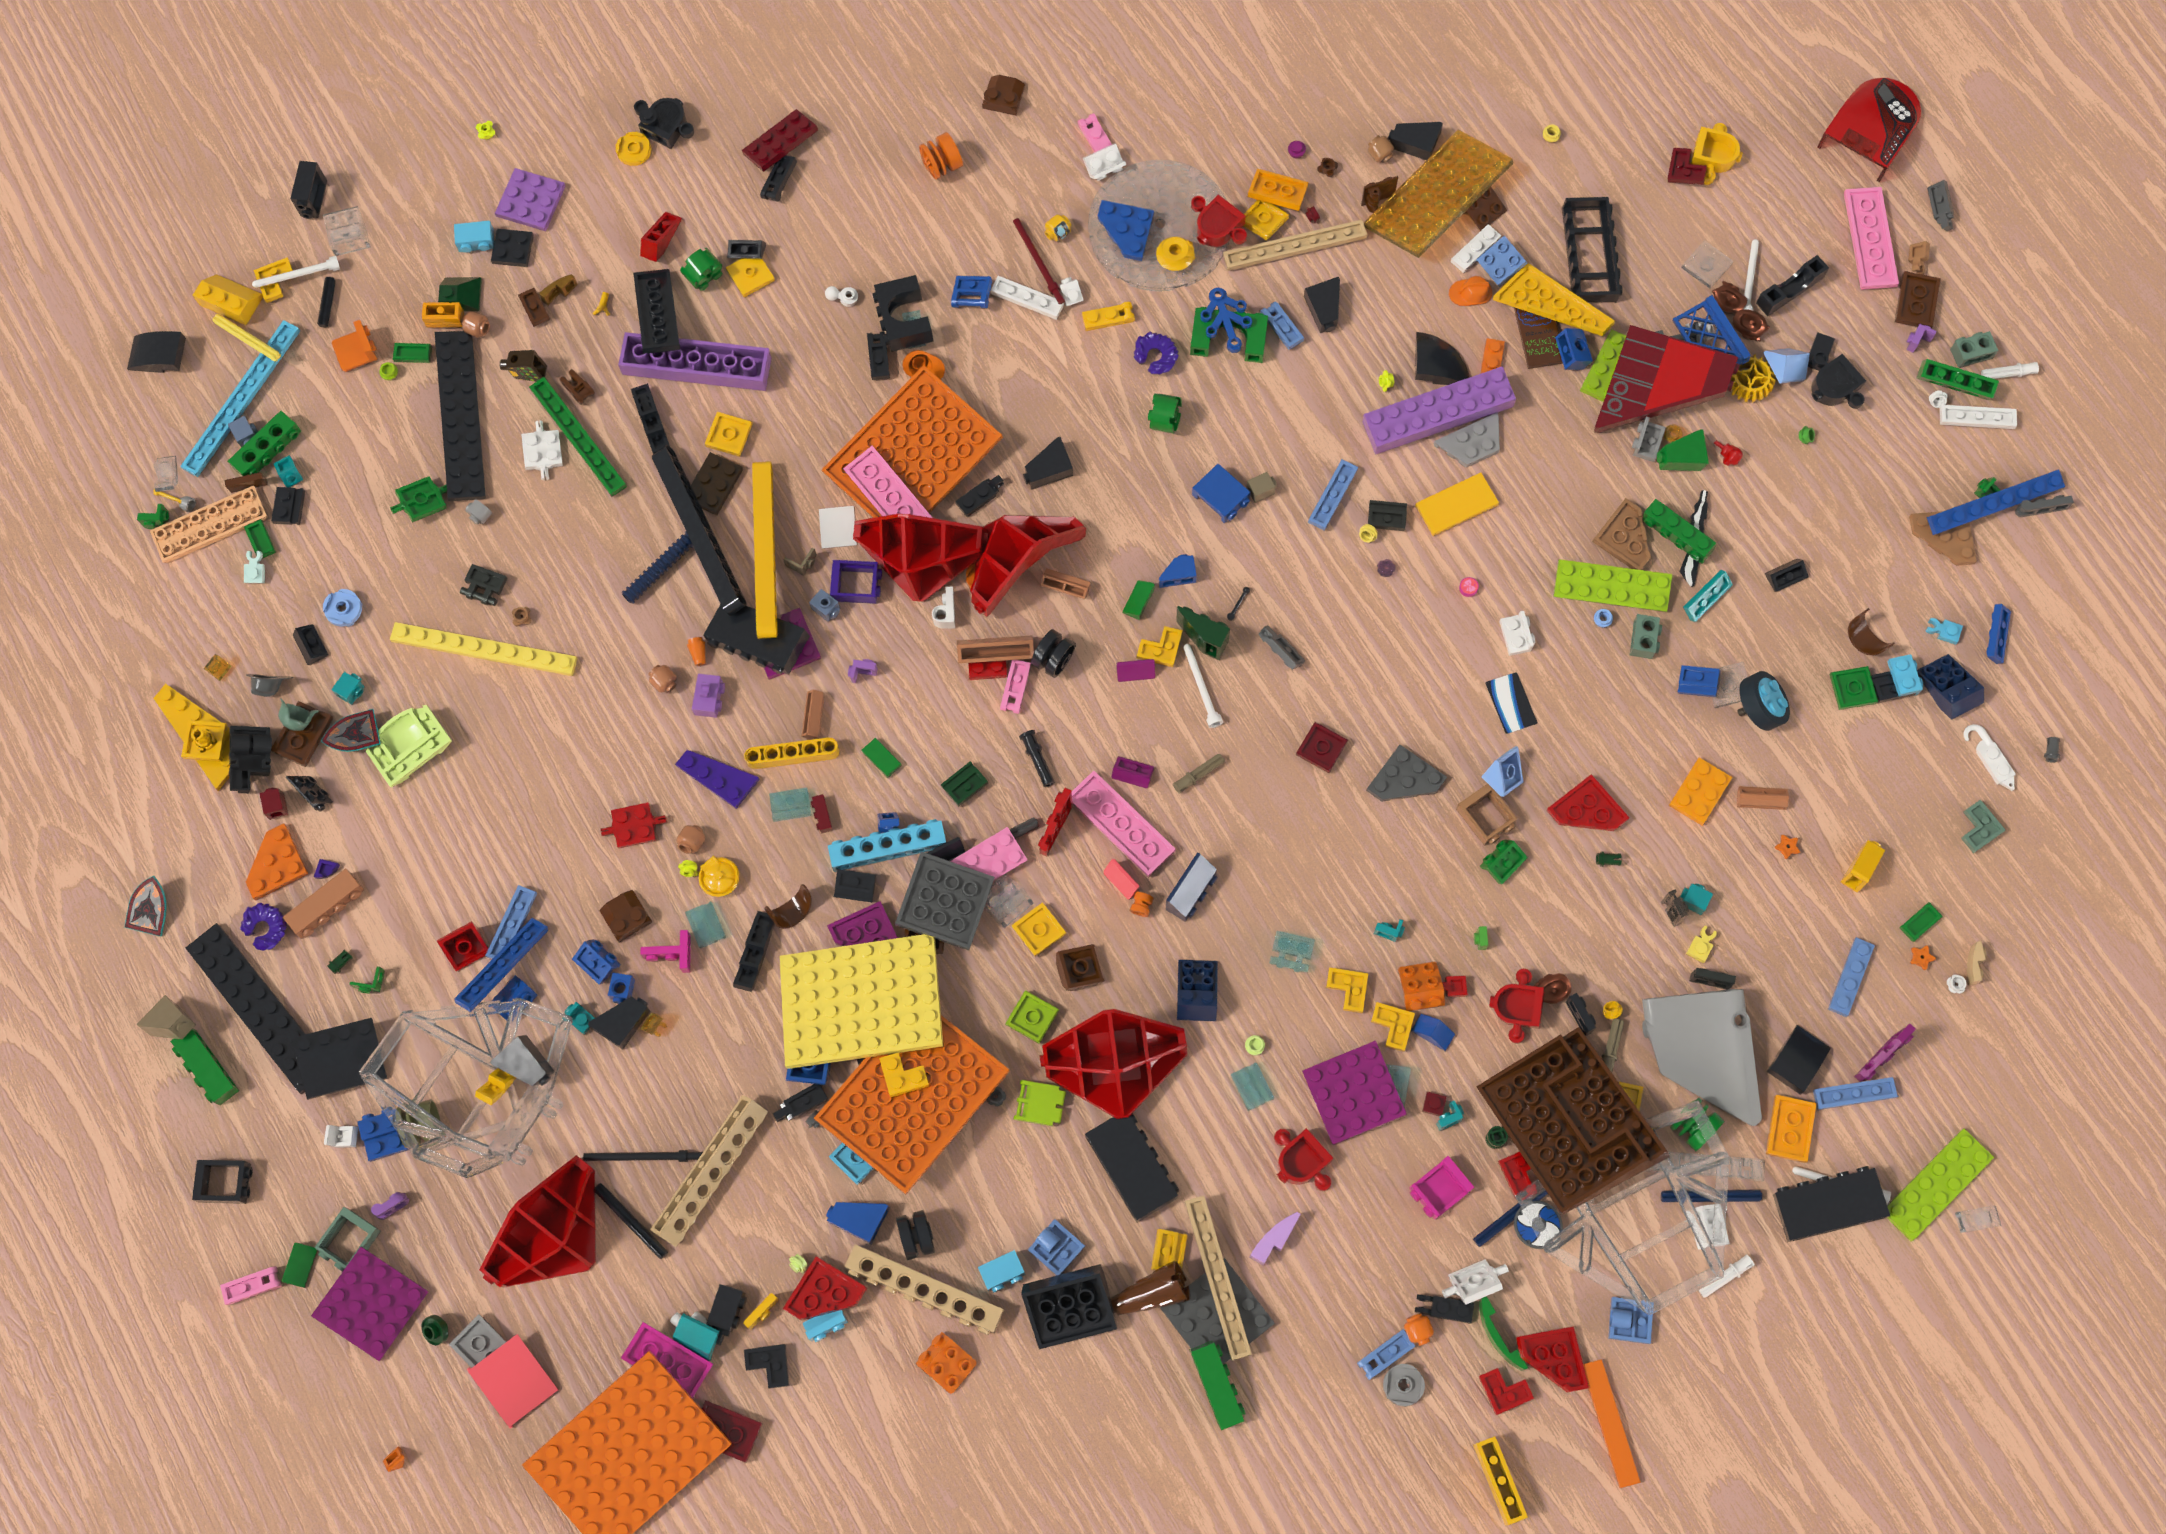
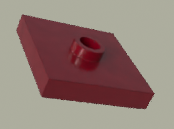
M1314 722L1296 752V756L1330 773L1346 746L1348 739Z

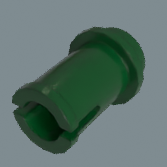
M1601 851L1596 854V864L1600 865V867L1604 865L1620 866L1622 860L1614 859L1622 858L1621 853L1611 854Z
M344 949L332 962L329 961L327 967L334 974L340 973V969L353 957Z

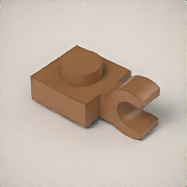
M1927 241L1911 244L1909 248L1908 261L1912 264V271H1917V274H1925L1923 261L1929 260L1930 244Z

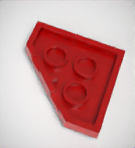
M1592 774L1546 810L1558 825L1615 831L1630 818Z
M1064 788L1063 792H1058L1054 801L1056 802L1055 808L1046 822L1048 825L1046 832L1038 843L1040 854L1046 857L1073 808L1072 790Z
M816 1256L786 1302L783 1310L799 1320L817 1317L857 1306L867 1288Z
M1574 1326L1516 1337L1521 1359L1568 1393L1589 1388Z

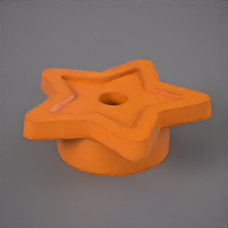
M1781 835V843L1776 845L1775 849L1779 850L1785 859H1788L1791 854H1800V850L1796 846L1798 838L1789 839L1785 835Z
M1927 945L1921 949L1911 948L1913 957L1910 963L1921 966L1923 970L1927 969L1929 962L1936 959L1929 954V947Z

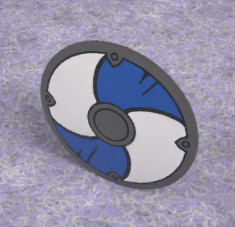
M1528 1202L1519 1208L1514 1218V1228L1518 1238L1531 1248H1549L1559 1240L1562 1234L1563 1225L1561 1217L1557 1210L1546 1202Z

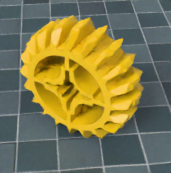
M1754 354L1747 363L1739 365L1736 375L1732 374L1731 380L1734 383L1731 394H1737L1738 400L1742 397L1745 402L1750 399L1753 403L1756 399L1760 401L1763 397L1766 398L1769 392H1772L1773 386L1776 383V379H1774L1775 374L1772 372V368L1768 366V361H1763V356L1758 359L1756 354ZM1743 368H1749L1748 370L1739 371L1740 369H1743Z

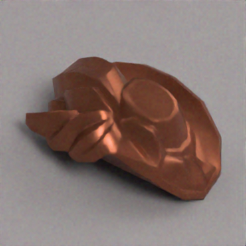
M1722 281V286L1712 290L1718 305L1726 312L1736 313L1747 304V298L1732 283Z
M1742 309L1736 312L1733 317L1735 329L1744 338L1761 341L1760 336L1770 328L1765 318L1753 310Z
M1561 973L1555 975L1548 974L1534 984L1536 987H1544L1543 1002L1549 1004L1561 1002L1571 993V983Z

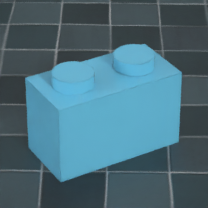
M490 221L454 224L455 245L459 252L468 253L474 250L487 251L493 249L494 228Z
M1015 1250L978 1267L988 1292L992 1290L993 1293L1004 1289V1284L1011 1282L1015 1284L1023 1280L1022 1276L1025 1275Z

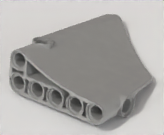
M1728 989L1642 999L1645 1018L1642 1023L1643 1034L1645 1038H1649L1652 1044L1659 1072L1725 1112L1751 1126H1756L1761 1121L1762 1115L1750 1018L1746 1013L1744 989ZM1737 1015H1740L1742 1019L1739 1025L1735 1023Z

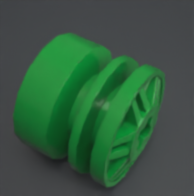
M1699 1097L1688 1103L1679 1112L1670 1127L1673 1131L1680 1125L1683 1127L1678 1136H1682L1686 1132L1690 1133L1686 1143L1695 1151L1700 1149L1725 1122L1716 1112L1707 1117L1705 1115L1709 1107L1707 1104L1699 1110L1697 1107L1703 1101Z

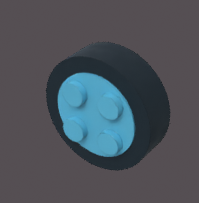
M1759 671L1741 681L1739 693L1743 707L1737 710L1739 716L1747 714L1757 727L1765 731L1781 726L1789 720L1790 707L1787 696L1779 682L1771 674Z

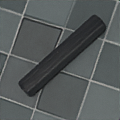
M326 277L324 280L317 322L319 327L326 328L329 324L336 282L333 277Z

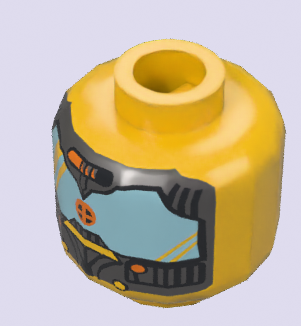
M1056 214L1045 223L1046 231L1044 233L1049 240L1053 239L1059 242L1070 234L1071 222L1065 215Z

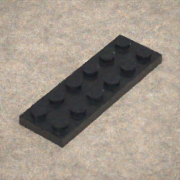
M670 270L634 272L643 354L680 350Z

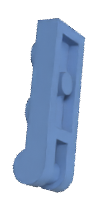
M1276 301L1270 304L1269 308L1260 310V313L1268 315L1269 325L1288 350L1304 341L1303 335Z
M1403 1329L1357 1362L1360 1368L1364 1369L1367 1373L1365 1376L1370 1380L1413 1349L1415 1345L1410 1342L1407 1333ZM1372 1359H1374L1378 1365L1374 1369L1369 1364V1362Z

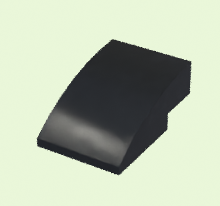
M176 331L148 332L134 336L127 369L130 371L164 373L165 370L179 371L186 341L185 336L182 332Z
M1796 1025L1766 1072L1801 1095L1809 1086L1831 1048Z

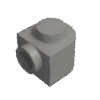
M477 499L473 503H469L465 509L470 515L469 519L476 525L479 523L484 524L492 514V511Z

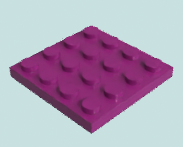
M1376 1040L1302 1070L1333 1145L1407 1115Z
M361 1246L311 1316L380 1361L429 1291Z

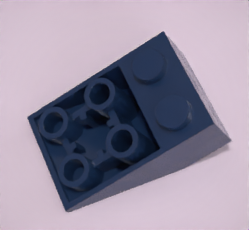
M1949 654L1917 670L1918 676L1922 679L1923 684L1938 707L1951 720L1984 703V687Z
M1178 960L1177 1020L1216 1021L1218 961Z

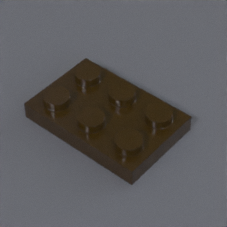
M710 452L691 484L701 508L718 515L741 475L743 467Z

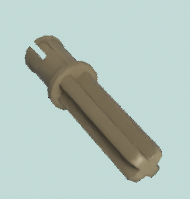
M1217 754L1192 772H1187L1184 777L1173 783L1175 790L1180 794L1191 785H1196L1198 780L1225 762L1223 756Z
M1613 1019L1605 1054H1602L1603 1061L1611 1072H1613L1615 1061L1618 1060L1616 1055L1624 1027V1021L1620 1019Z

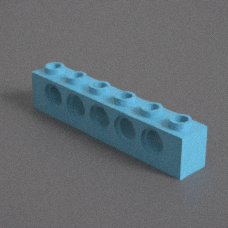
M934 819L927 821L923 825L911 824L907 828H893L886 833L874 832L868 837L855 836L845 842L837 840L828 845L832 869L834 872H837V869L846 870L915 855L920 852H929L945 844L946 839L942 821ZM923 833L930 834V837L926 840L920 838ZM904 837L911 838V841L908 844H903L901 842V840ZM890 841L892 845L889 848L882 847L883 843ZM867 845L873 846L870 852H865L863 849ZM849 849L854 850V854H853V855H851V856H845V855H844L847 850H849Z

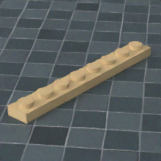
M1358 220L1223 252L1227 271L1367 239V233L1363 220Z
M1205 1196L1186 1200L1185 1205L1231 1360L1250 1356L1252 1353Z

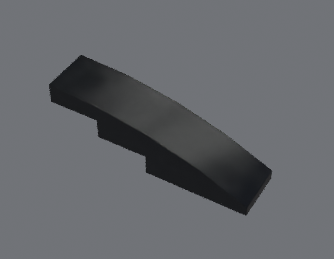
M647 383L630 390L652 453L655 454L665 445H669Z
M757 911L745 942V949L739 962L737 975L733 982L734 988L752 992L775 924L765 912Z

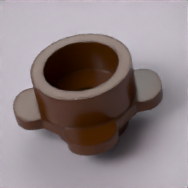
M1323 158L1321 165L1317 167V171L1332 177L1334 170L1338 168V163L1331 158Z

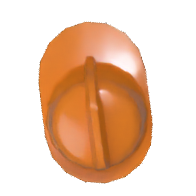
M1473 276L1469 279L1455 282L1449 289V297L1454 304L1459 306L1487 303L1492 297L1493 290L1489 282L1483 277Z
M923 350L912 351L903 360V370L910 377L923 365L940 380L944 376L945 366L938 357Z

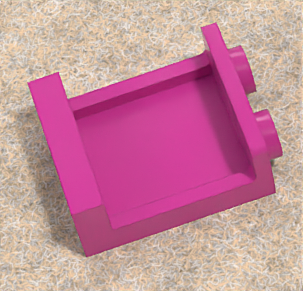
M1447 1156L1417 1182L1413 1183L1409 1189L1411 1190L1410 1195L1416 1202L1420 1201L1424 1206L1423 1211L1429 1218L1433 1217L1436 1220L1473 1190L1474 1186L1453 1160Z

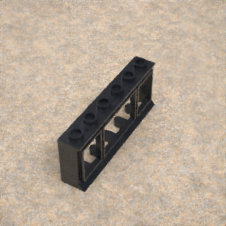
M1609 197L1566 198L1562 206L1571 292L1586 302L1617 303L1619 296L1622 295V285H1619L1620 268H1617L1618 252H1615L1617 241L1616 236H1613L1615 224L1614 220H1611L1613 207L1609 203ZM1599 210L1601 227L1574 228L1572 211ZM1602 234L1606 272L1579 273L1575 235ZM1607 279L1609 291L1581 292L1580 280Z

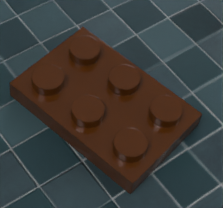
M1904 271L1901 279L1895 322L1915 327L1921 324L1932 328L1941 278Z
M300 701L296 704V706L309 712L318 710ZM319 710V712L313 715L310 723L304 730L293 731L283 727L271 751L306 767L333 717Z

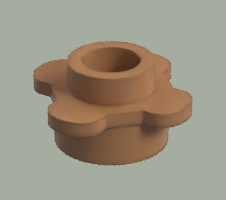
M528 607L513 609V624L515 626L520 624L529 625L532 621L529 616L531 610Z

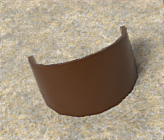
M1867 608L1849 623L1848 636L1852 645L1858 651L1874 656L1889 649L1895 642L1885 643L1874 635L1865 619V613L1870 610Z
M802 884L797 894L788 902L773 910L766 906L764 910L777 927L787 929L797 925L805 918L811 908L812 898L807 887Z

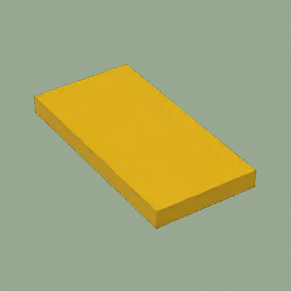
M1480 472L1417 502L1415 506L1432 536H1435L1498 506L1499 502Z

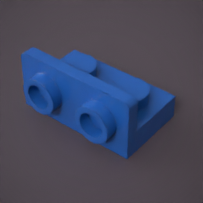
M594 939L584 941L572 958L599 985L604 983L613 969L619 968L621 965L615 955L608 953L603 948L602 943Z

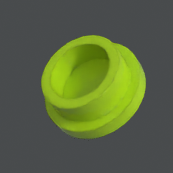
M383 363L379 370L380 376L384 380H392L397 376L398 368L393 363Z

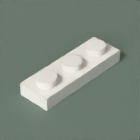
M1488 224L1451 258V263L1465 273L1477 262V258L1501 239V235Z

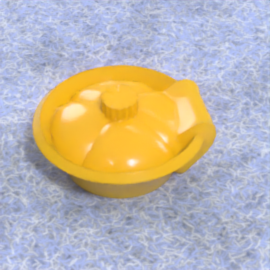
M1169 237L1163 240L1156 251V257L1160 265L1171 271L1187 268L1196 258L1193 243L1181 237Z
M713 855L700 866L699 884L707 894L722 897L730 894L737 887L739 870L731 860Z

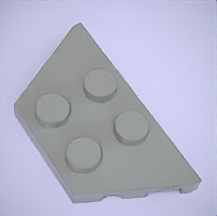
M1498 413L1435 440L1434 446L1446 451L1448 456L1458 460L1464 467H1469L1499 453Z

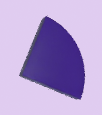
M320 859L314 878L325 879L332 876L338 870L340 864Z

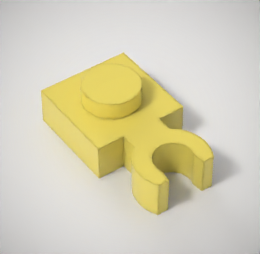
M1707 926L1701 929V938L1698 936L1694 937L1686 952L1687 955L1702 963L1706 961L1713 947V944L1709 943V941L1713 940L1717 934L1714 931L1711 936L1706 935L1705 930Z

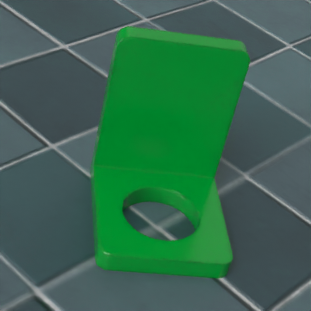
M377 966L372 985L350 982L349 985L358 989V992L370 994V991L380 992L385 970Z

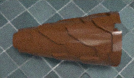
M1172 1261L1153 1271L1152 1274L1136 1281V1284L1127 1287L1121 1293L1113 1296L1111 1302L1114 1313L1122 1315L1142 1310L1148 1311L1157 1307H1166L1190 1300L1189 1286L1185 1287L1187 1279L1178 1262Z

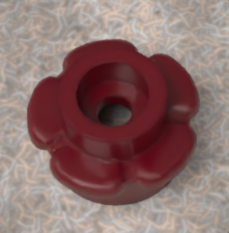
M1314 206L1311 208L1307 207L1308 211L1305 214L1309 222L1314 221L1316 223L1320 219L1318 212Z

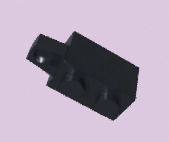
M721 1284L719 1285L706 1323L719 1331L716 1344L720 1346L724 1336L729 1337L730 1332L733 1333V1330L737 1329L740 1322V1317H738L740 1309H744L747 1301L745 1292Z

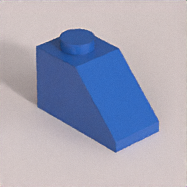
M1183 554L1174 558L1159 577V588L1196 583L1197 575L1193 555Z

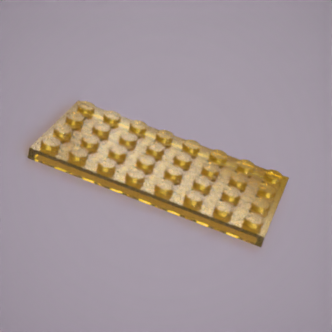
M1457 130L1364 222V226L1419 258L1513 165V159L1468 134Z

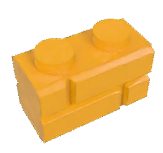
M423 302L422 320L427 328L462 327L461 320L464 316V310L460 302Z

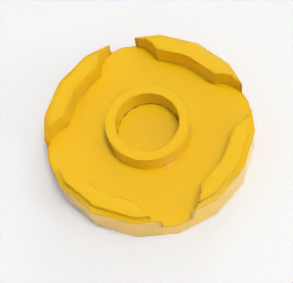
M628 132L625 136H621L618 139L616 154L624 164L638 166L649 159L651 144L644 134Z

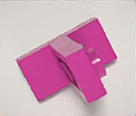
M680 930V945L641 947L640 955L646 961L651 962L658 961V958H665L667 961H675L677 958H680L679 969L682 973H690L691 934L688 930Z

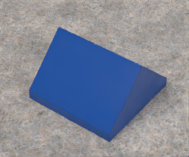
M831 1063L787 1069L786 1081L826 1085L830 1075Z

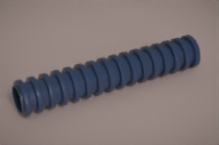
M686 531L684 535L680 536V539L676 540V543H672V547H668V551L665 550L664 554H661L660 558L655 560V563H651V567H647V571H643V575L640 574L639 578L634 580V583L631 582V586H627L626 591H622L623 597L628 602L634 604V600H638L639 595L642 596L648 587H652V583H656V579H660V575L663 576L664 572H667L668 568L673 566V563H677V559H681V555H685V551L688 552L689 548L693 547Z

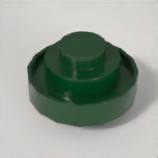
M430 1315L422 1321L421 1329L427 1342L436 1346L447 1340L448 1326L441 1317Z

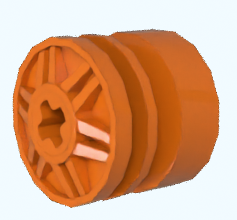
M947 132L935 138L937 146L930 140L927 141V146L924 143L919 145L923 164L935 180L940 178V173L943 176L947 174L945 166L951 171L963 166L959 150Z

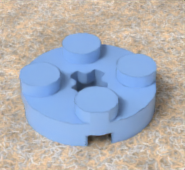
M340 589L338 592L331 593L326 597L323 603V612L328 621L333 625L350 627L354 625L361 615L362 602L351 590ZM346 604V610L340 612L338 607Z

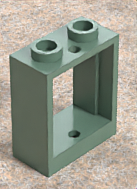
M346 1207L342 1208L314 1247L320 1251L318 1253L320 1257L326 1261L332 1259L336 1262L334 1266L342 1272L349 1262H346L327 1248L347 1220L369 1233L359 1248L362 1246L368 1250L381 1232V1230Z

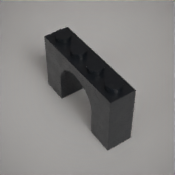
M916 275L874 285L873 300L875 304L878 303L879 305L876 307L878 318L882 317V320H880L881 329L886 331V334L883 336L885 344L890 345L891 352L934 342L928 316L910 321H899L891 316L897 307L922 300Z

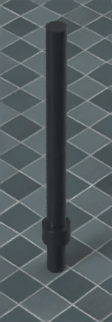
M679 1150V1152L584 1153L583 1160H678L679 1162H688V1160H698L703 1152Z

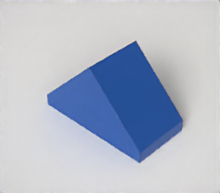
M1420 1014L1411 1030L1443 1051H1446L1455 1036V1033L1441 1020L1424 1014Z

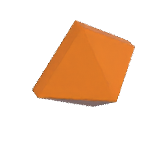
M398 1446L383 1460L388 1472L403 1468L405 1456L401 1448Z

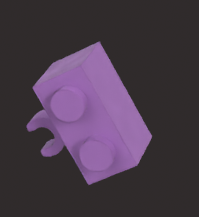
M698 674L692 704L694 715L717 718L718 712H721L722 709L721 694L725 692V683H723L721 676Z

